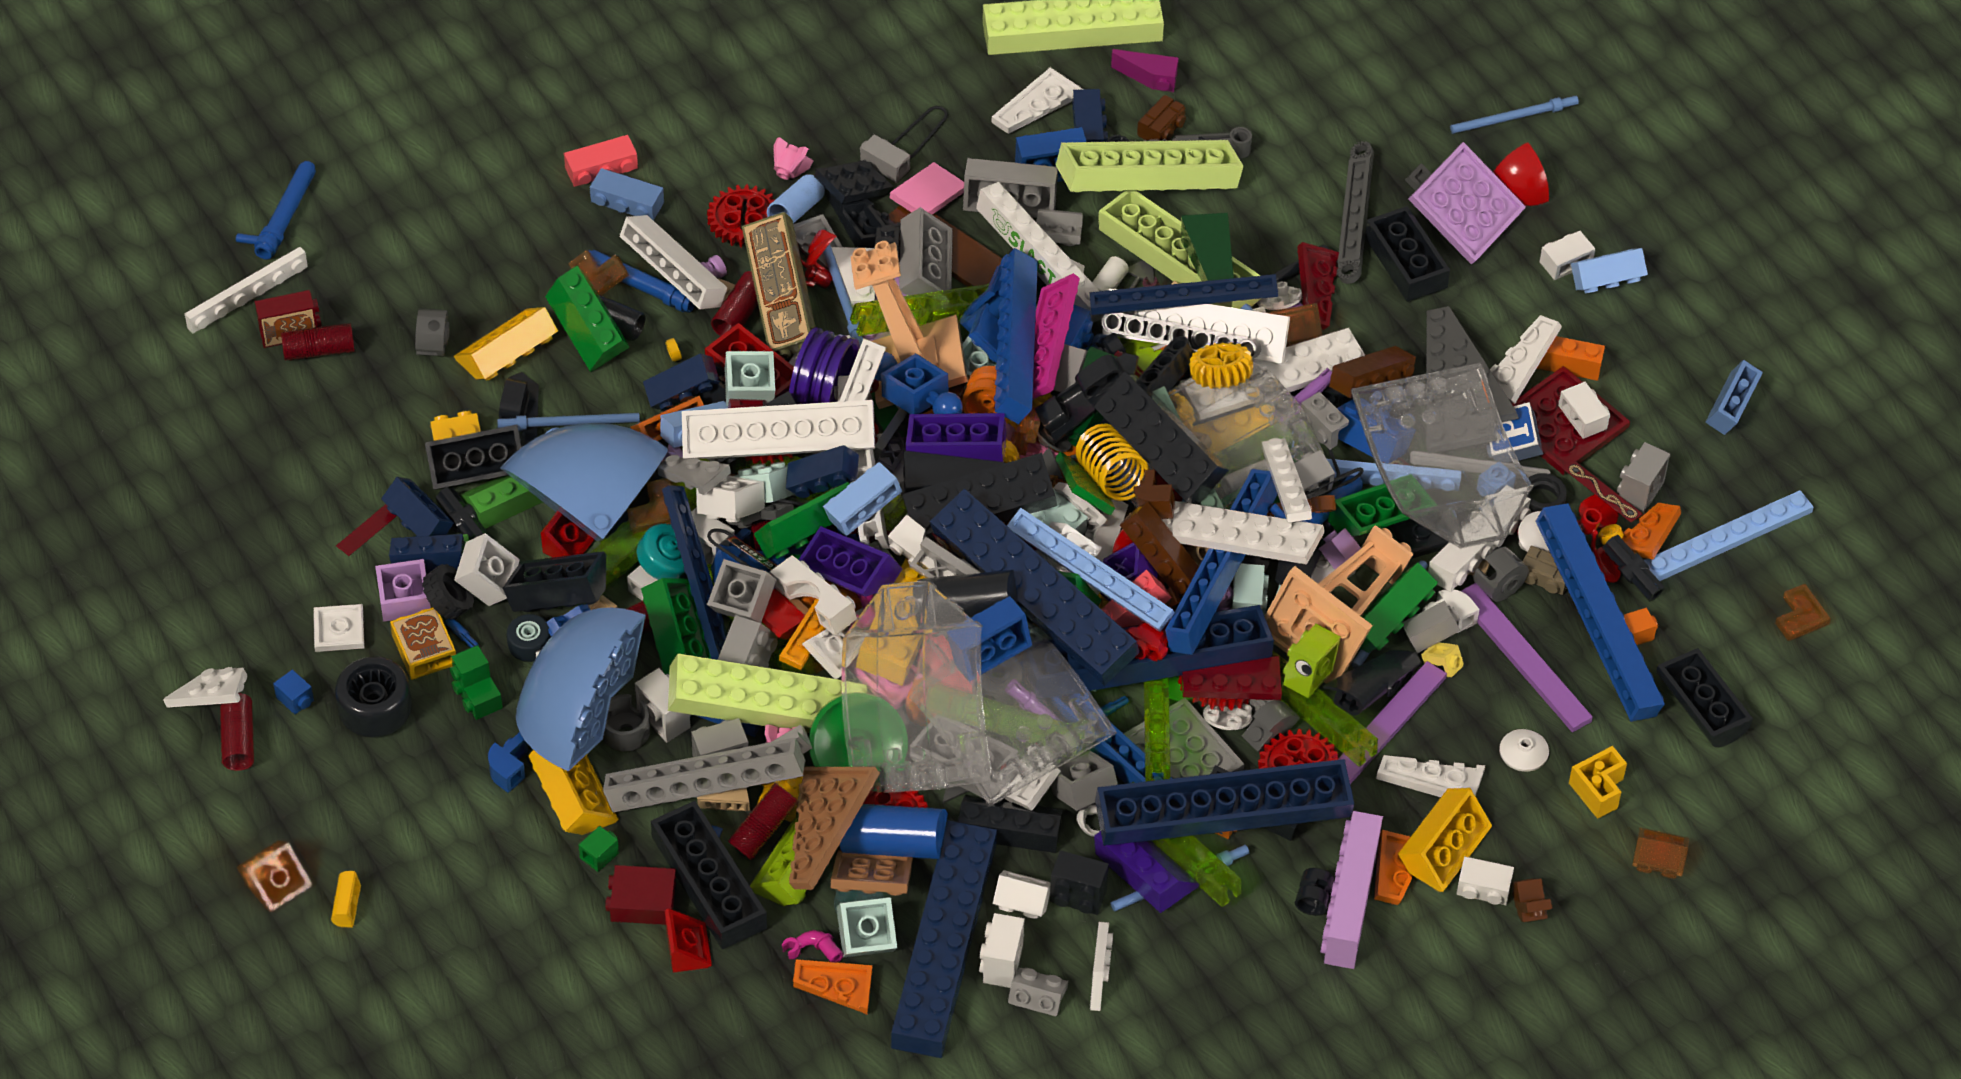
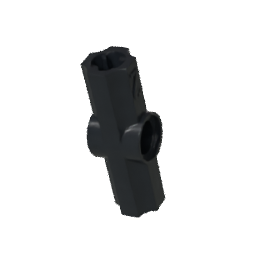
M445 487L440 490L436 496V502L454 522L452 529L456 533L468 534L469 540L485 533L490 536L479 522L474 508L470 504L466 505L454 488Z
M1619 535L1610 538L1602 547L1609 558L1618 566V570L1630 584L1633 583L1649 602L1655 600L1665 590L1663 584L1652 574L1642 557L1637 552L1634 553Z

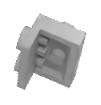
M1038 209L1037 224L1055 243H1062L1066 246L1080 244L1083 219L1081 212Z
M1320 392L1301 403L1299 420L1302 426L1309 429L1316 439L1329 450L1337 446L1339 431L1349 425V420Z
M1019 968L1012 980L1008 1003L1057 1016L1060 1002L1067 990L1068 981L1062 980L1056 975L1037 973L1030 968Z

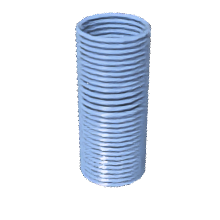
M813 175L802 176L768 206L767 217L785 212L792 218L794 223L823 198L824 186Z

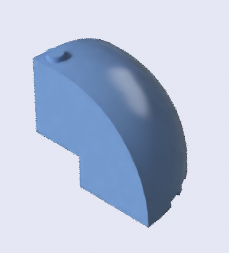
M584 423L564 426L535 438L515 452L500 469L555 512L559 511L593 539L599 541L607 535L665 457L668 448L657 440L627 427L603 423Z
M622 608L588 610L564 623L541 649L522 688L516 710V722L519 732L527 744L547 761L566 771H570L603 740L611 697L634 676L645 620L644 614Z

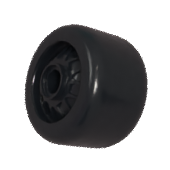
M382 657L362 658L349 664L337 679L335 696L338 713L343 724L353 733L369 738L383 737L394 733L407 721L412 708L410 684L404 670L395 662Z

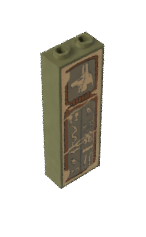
M785 212L743 225L742 230L767 346L782 358L787 359L791 357V354L800 351L808 333L816 326L793 220Z

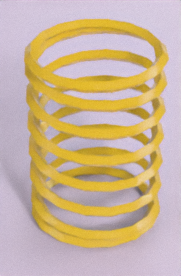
M1106 423L1098 424L1087 429L1081 435L1076 445L1078 462L1107 497L1119 502L1135 497L1134 493L1126 496L1134 491L1133 487L1126 492H1114L1122 491L1129 487L1136 480L1141 469L1140 477L1134 485L1139 486L1140 480L1144 478L1145 470L1150 469L1146 460L1112 425ZM1099 432H1111V433H1103V434H1101V435H1099V436L1093 438V439L1086 445V447H1085V449H1084V451H1083V453H1082V449H1083V447H1084L1086 441H1087L1091 436H1093V435H1095V434H1097V433H1099ZM1104 437H1115V438H1107V439H1105V440L1099 442L1095 447H1093V448L1091 449V451H1090V453H1089V455H1088V457H1087V452H1088L1089 448H1090L1097 440L1102 439V438H1104ZM1108 442H1119V443H1112V444H1110V445H1108V446H1106V447H1103V448L1095 455L1094 459H1093L1092 462H1091V458H1092L1094 452H1095L1100 446H1102V445H1104V444H1106V443H1108ZM1113 447H1119V448H1117V449H1114V450H1112V451L1106 453V454L1099 460L1097 466H1095L1096 461L1098 460L1099 456H1100L1103 452H1105L1106 450L1111 449V448H1113ZM1117 453L1115 457L1111 458L1106 464L1102 465V463L1109 456ZM1125 459H1127L1125 466L1119 473L1115 474L1112 477H1106L1112 474L1113 472L1117 471L1124 463ZM1132 460V465L1130 467L1129 472L1122 479L1116 482L1107 483V481H1112L1120 477L1128 469L1130 462ZM1119 462L1113 469L1109 470L1115 463ZM1136 466L1134 476L1130 479L1128 483L1124 484L1121 487L1110 488L1112 486H1117L1122 482L1126 481L1128 477L1133 473L1134 468Z

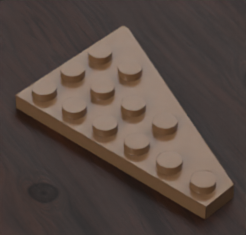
M804 767L802 783L799 784V803H797L796 809L799 813L798 822H795L796 832L792 848L795 852L794 861H791L792 871L789 877V883L794 889L813 890L817 885L819 878L829 864L830 859L840 845L859 809L862 807L864 800L873 788L880 774L876 767Z

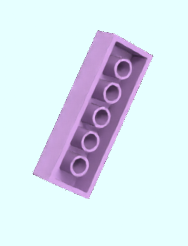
M1353 811L1351 820H1346L1335 882L1333 883L1331 902L1329 903L1327 921L1322 938L1321 953L1325 954L1324 964L1350 969L1355 967L1383 816Z

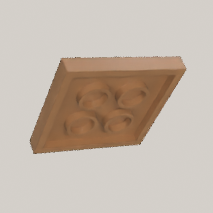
M838 850L831 877V888L837 889L840 892L862 890V892L867 894L876 892H887L890 895L907 894L913 857L842 853L841 850Z

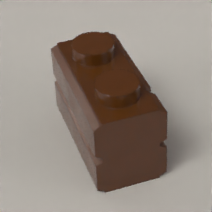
M1163 95L1138 121V136L1146 141L1151 139H1159V141L1166 139L1169 141L1173 131L1177 127L1181 128L1186 121V107L1167 95Z

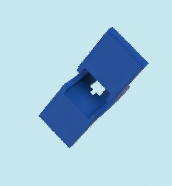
M1000 265L996 267L988 289L967 308L960 319V324L970 332L968 336L972 342L984 350L990 360L996 363L997 335L999 332V325L997 324L999 319L998 306L1000 304L999 291L1001 289L1000 275L1002 269Z

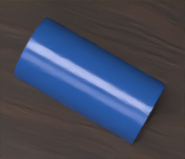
M863 804L841 840L840 849L842 853L939 859L948 813L945 809Z

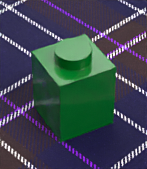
M601 826L597 827L579 844L580 859L597 872L619 854L618 838L613 832L606 831Z

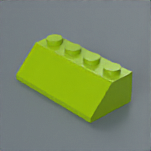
M799 813L791 822L750 885L755 894L782 906L800 903L805 898V892L807 891L804 889H794L789 883L792 871L791 861H794L795 852L792 849L796 832L795 822H798Z

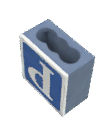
M1530 402L1513 406L1518 414V419L1497 423V441L1489 442L1490 445H1487L1490 459L1494 458L1495 462L1508 464L1543 454L1536 416Z

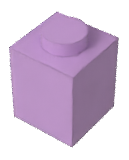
M1346 528L1339 533H1336L1335 530L1323 539L1326 543L1319 548L1334 569H1337L1361 549Z

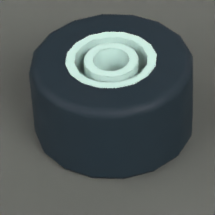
M533 614L521 615L511 621L507 628V643L510 653L516 659L526 662L535 661L536 652L541 650L551 638L546 621L542 617Z

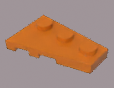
M1657 503L1639 518L1640 523L1634 528H1628L1623 532L1622 540L1634 553L1637 552L1642 558L1654 560L1681 515L1680 506Z
M1386 830L1380 832L1374 900L1399 905L1413 875L1408 872L1398 853L1410 839V836Z
M796 960L793 987L868 1015L872 965Z

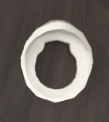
M1095 804L1080 810L1077 814L1079 827L1092 837L1100 831L1091 829L1085 823L1087 815L1097 814Z

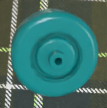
M662 523L650 527L637 545V557L640 565L650 576L657 580L661 578H684L687 574L684 571L683 560L678 550L676 536L671 524Z

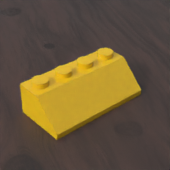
M545 307L525 309L454 355V358L475 379H485L488 381L497 376V371L502 367L506 369L516 363L515 359L519 356L525 357L534 352V347L539 343L543 345L553 339L552 335L558 332V329Z
M534 750L528 755L533 764V769L542 783V788L548 795L551 807L556 812L560 825L565 832L584 835L594 831L599 826L603 828L619 820L616 813L611 810L603 792V787L587 755L570 771H566L547 761Z
M1448 788L1398 853L1410 874L1439 892H1444L1461 869L1464 857H1470L1492 827L1471 788Z

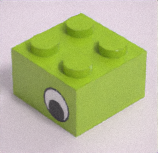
M1315 624L1309 631L1305 630L1300 641L1297 644L1293 643L1288 650L1287 656L1289 661L1283 671V674H1285L1283 685L1309 698L1333 672L1341 636L1318 624Z

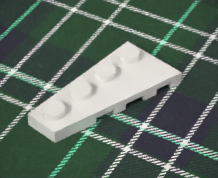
M1384 755L1376 779L1441 797L1448 788H1471L1476 796L1484 774L1485 765H1476V768L1464 767V763L1454 762V765L1451 766L1441 765L1436 760L1422 763L1417 762L1416 758Z

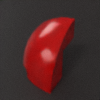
M1528 142L1512 151L1493 171L1525 206L1539 205L1549 201V187L1545 171L1536 152Z

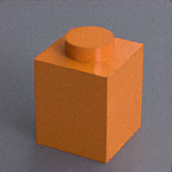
M1647 607L1624 614L1625 622L1634 636L1636 645L1654 640L1658 623L1653 615L1651 616Z

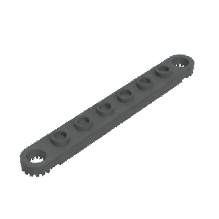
M1367 141L1357 142L1358 144H1354V147L1352 146V150H1350L1337 269L1340 281L1345 284L1357 281L1362 271L1374 150ZM1366 150V153L1364 152V155H1358L1359 152ZM1348 270H1353V273L1351 272V275H1350V274H1348V276H1347V274L1345 275V273H1346Z

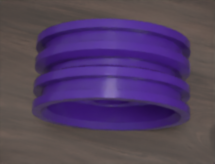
M817 327L808 333L799 351L789 392L797 404L838 402L834 397V386H838V376L850 375L860 349L858 339L853 337L847 338L846 335L842 334L835 337L833 332L823 331V329Z

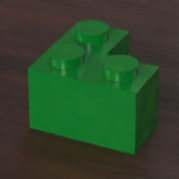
M477 645L451 656L452 667H450V672L454 679L452 687L457 695L461 694L467 713L471 712L474 718L478 720L503 709L501 694L490 677L489 662L480 647Z

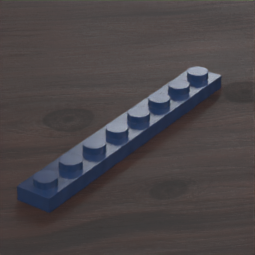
M1276 274L1098 291L1089 292L1091 315L1272 298L1278 297Z
M669 485L662 489L664 503L669 512L671 526L677 540V547L683 560L684 571L687 574L691 587L690 591L697 608V615L703 628L704 639L708 645L711 659L718 660L727 637V631L722 614L717 613L707 605L713 584L684 486Z

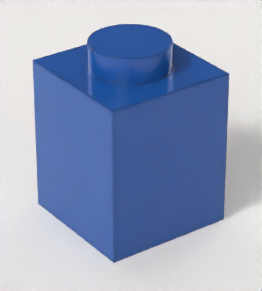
M293 669L273 683L276 698L294 714L308 708L314 701L312 687Z

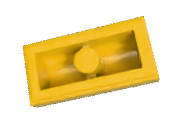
M355 871L341 872L338 877L331 921L339 927L353 928L361 888Z

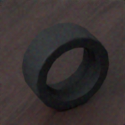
M1538 473L1529 476L1524 481L1521 489V494L1531 499L1529 506L1531 513L1542 511L1544 507L1565 504L1566 487L1554 475ZM1536 489H1546L1554 493L1557 500L1552 503L1543 504L1533 500L1529 493Z

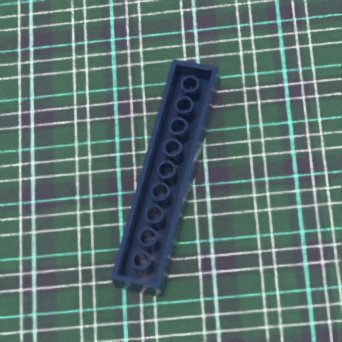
M965 488L930 520L933 533L944 540L958 556L979 572L1014 569L1018 606L1033 623L1104 686L1140 653L1137 641Z
M1260 605L1215 612L1193 655L1171 652L1169 646H1167L1168 653L1162 660L1157 662L1147 657L1143 660L1133 658L1106 686L1099 682L1054 640L1032 643L1033 646L1023 651L1022 665L1031 691L1036 695V699L1040 700L1180 676L1185 671L1272 657L1274 639Z
M1345 759L1097 787L1095 797L1103 846L1351 817L1354 807Z
M947 821L940 858L937 859L891 1032L892 1049L942 1058L996 850L997 830Z

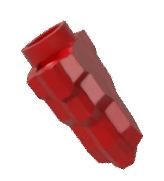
M1170 620L1161 632L1147 623H1142L1138 627H1130L1126 630L1138 644L1140 653L1135 658L1143 660L1147 657L1156 662L1164 658L1168 653L1165 629Z

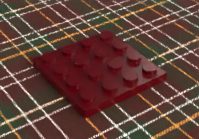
M1564 366L1519 397L1515 404L1512 403L1513 406L1530 402L1535 412L1543 454L1540 456L1563 476L1567 473L1563 469L1574 461L1580 464L1630 426V421L1597 394L1599 401L1610 412L1608 427L1604 431L1583 439L1559 407L1561 391L1583 383Z

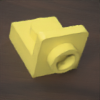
M1438 642L1421 654L1424 663L1428 661L1436 666H1443L1445 673H1447L1446 677L1452 678L1464 665L1459 646L1455 644Z

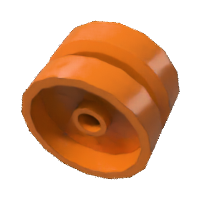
M982 366L975 369L970 375L962 399L965 414L996 413L994 401L996 394V366Z

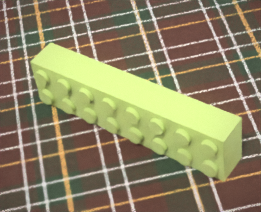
M1033 0L983 4V28L988 55L1163 41L1164 21L1159 0Z
M1228 140L1061 143L1056 161V167L1070 191L1074 192L1164 191L1172 189L1225 190L1238 187L1243 170V164Z
M1136 190L1124 191L1099 210V230L1172 281L1179 283L1201 282L1181 242L1180 220ZM1232 256L1234 278L1260 276ZM1260 299L1210 304L1240 309L1245 304L1252 307Z
M677 654L670 665L668 711L723 720L739 718L741 723L760 726L769 724L778 728L792 729L801 725L805 728L806 733H809L815 716L824 705L843 694L851 692L868 693V684Z

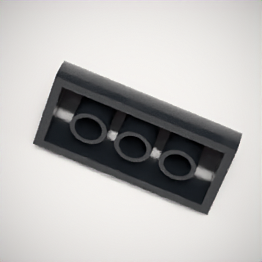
M517 424L425 442L433 489L508 475L500 468L515 452L526 445L521 427Z
M1014 569L917 580L914 588V609L918 623L922 628L959 625L1009 596L1018 605Z
M1699 648L1657 666L1656 672L1713 747H1723L1731 744L1740 738L1751 726L1753 718Z

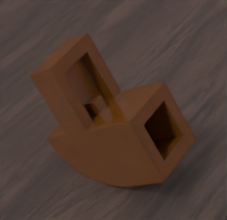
M1155 469L1145 470L1144 480H1140V486L1133 487L1137 508L1148 502L1161 519H1173L1175 498L1172 484L1158 485Z
M1542 878L1511 882L1514 903L1520 920L1522 922L1548 919L1547 910L1552 909L1551 899L1544 898Z

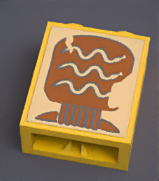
M434 608L424 609L418 613L406 617L402 616L390 621L392 637L411 680L452 667L451 656L456 655V650L440 614Z

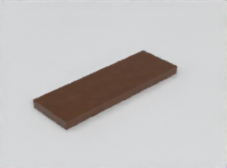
M899 205L889 214V219L894 223H901V219L911 212ZM933 214L934 217L952 228V277L979 295L983 294L990 284L995 269L1000 265L1002 258L936 214Z

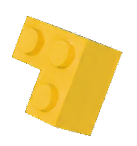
M1613 746L1572 766L1570 786L1597 819L1618 809L1621 791L1615 784L1624 780L1627 763Z

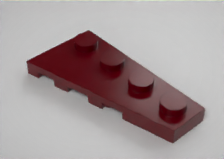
M1302 242L1297 246L1305 325L1325 330L1330 325L1333 304L1331 302V295L1335 291L1333 281L1337 275L1338 267H1336V261L1338 260L1339 252Z
M1279 656L1182 672V696L1187 698L1281 700Z

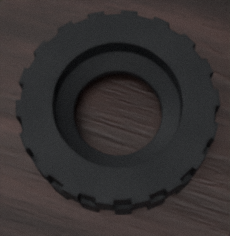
M441 564L425 575L422 587L428 602H430L434 610L443 615L444 618L454 620L473 607L474 595L454 580L457 573L456 568L448 564Z

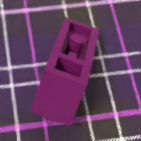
M1113 49L1111 67L1151 89L1174 92L1179 58Z

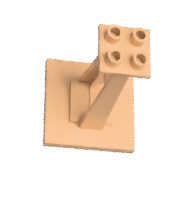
M880 241L875 245V249L866 251L865 248H858L854 250L853 256H850L854 287L857 290L870 285L873 286L891 334L872 342L885 346V352L892 354L897 360V364L915 353L948 373L949 388L968 382L957 316L953 315L928 324L918 325L894 279L901 276L896 243L889 244L887 241ZM879 381V388L875 391L878 408L882 409L895 405L882 397L881 381Z
M1375 525L1361 549L1321 582L1316 583L1294 566L1289 571L1264 616L1274 639V644L1288 653L1293 643L1297 644L1300 641L1305 630L1309 631L1315 624H1318L1341 636L1333 672L1324 682L1327 684L1345 674L1373 626L1362 616L1389 582L1393 584L1402 575L1413 556L1411 547L1407 543H1398L1394 540L1392 533L1387 528L1380 529ZM1364 563L1379 574L1366 591L1360 590L1347 579ZM1337 586H1342L1358 599V602L1351 609L1330 592Z

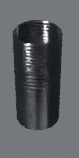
M599 295L622 335L630 340H636L644 328L645 314Z

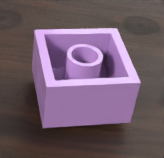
M424 559L375 566L383 622L396 620L399 617H406L421 610L431 608L422 587L423 578L426 575Z

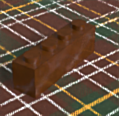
M1393 346L1334 365L1329 387L1351 398L1412 378L1416 357L1397 346Z
M1145 502L1133 510L1120 526L1168 587H1171L1183 598L1199 566L1182 544L1173 536V533L1151 505Z

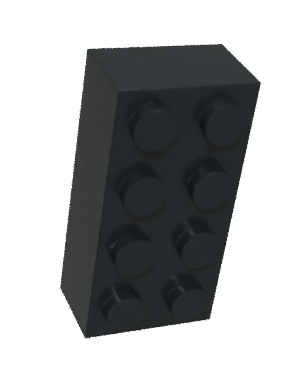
M1408 206L1367 220L1365 239L1407 302L1448 288L1450 269Z

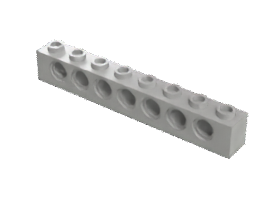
M795 737L609 773L605 776L603 792L612 812L628 811L639 807L675 802L681 799L722 793L728 790L747 788L765 783L769 784L786 779H795L803 776L805 759Z

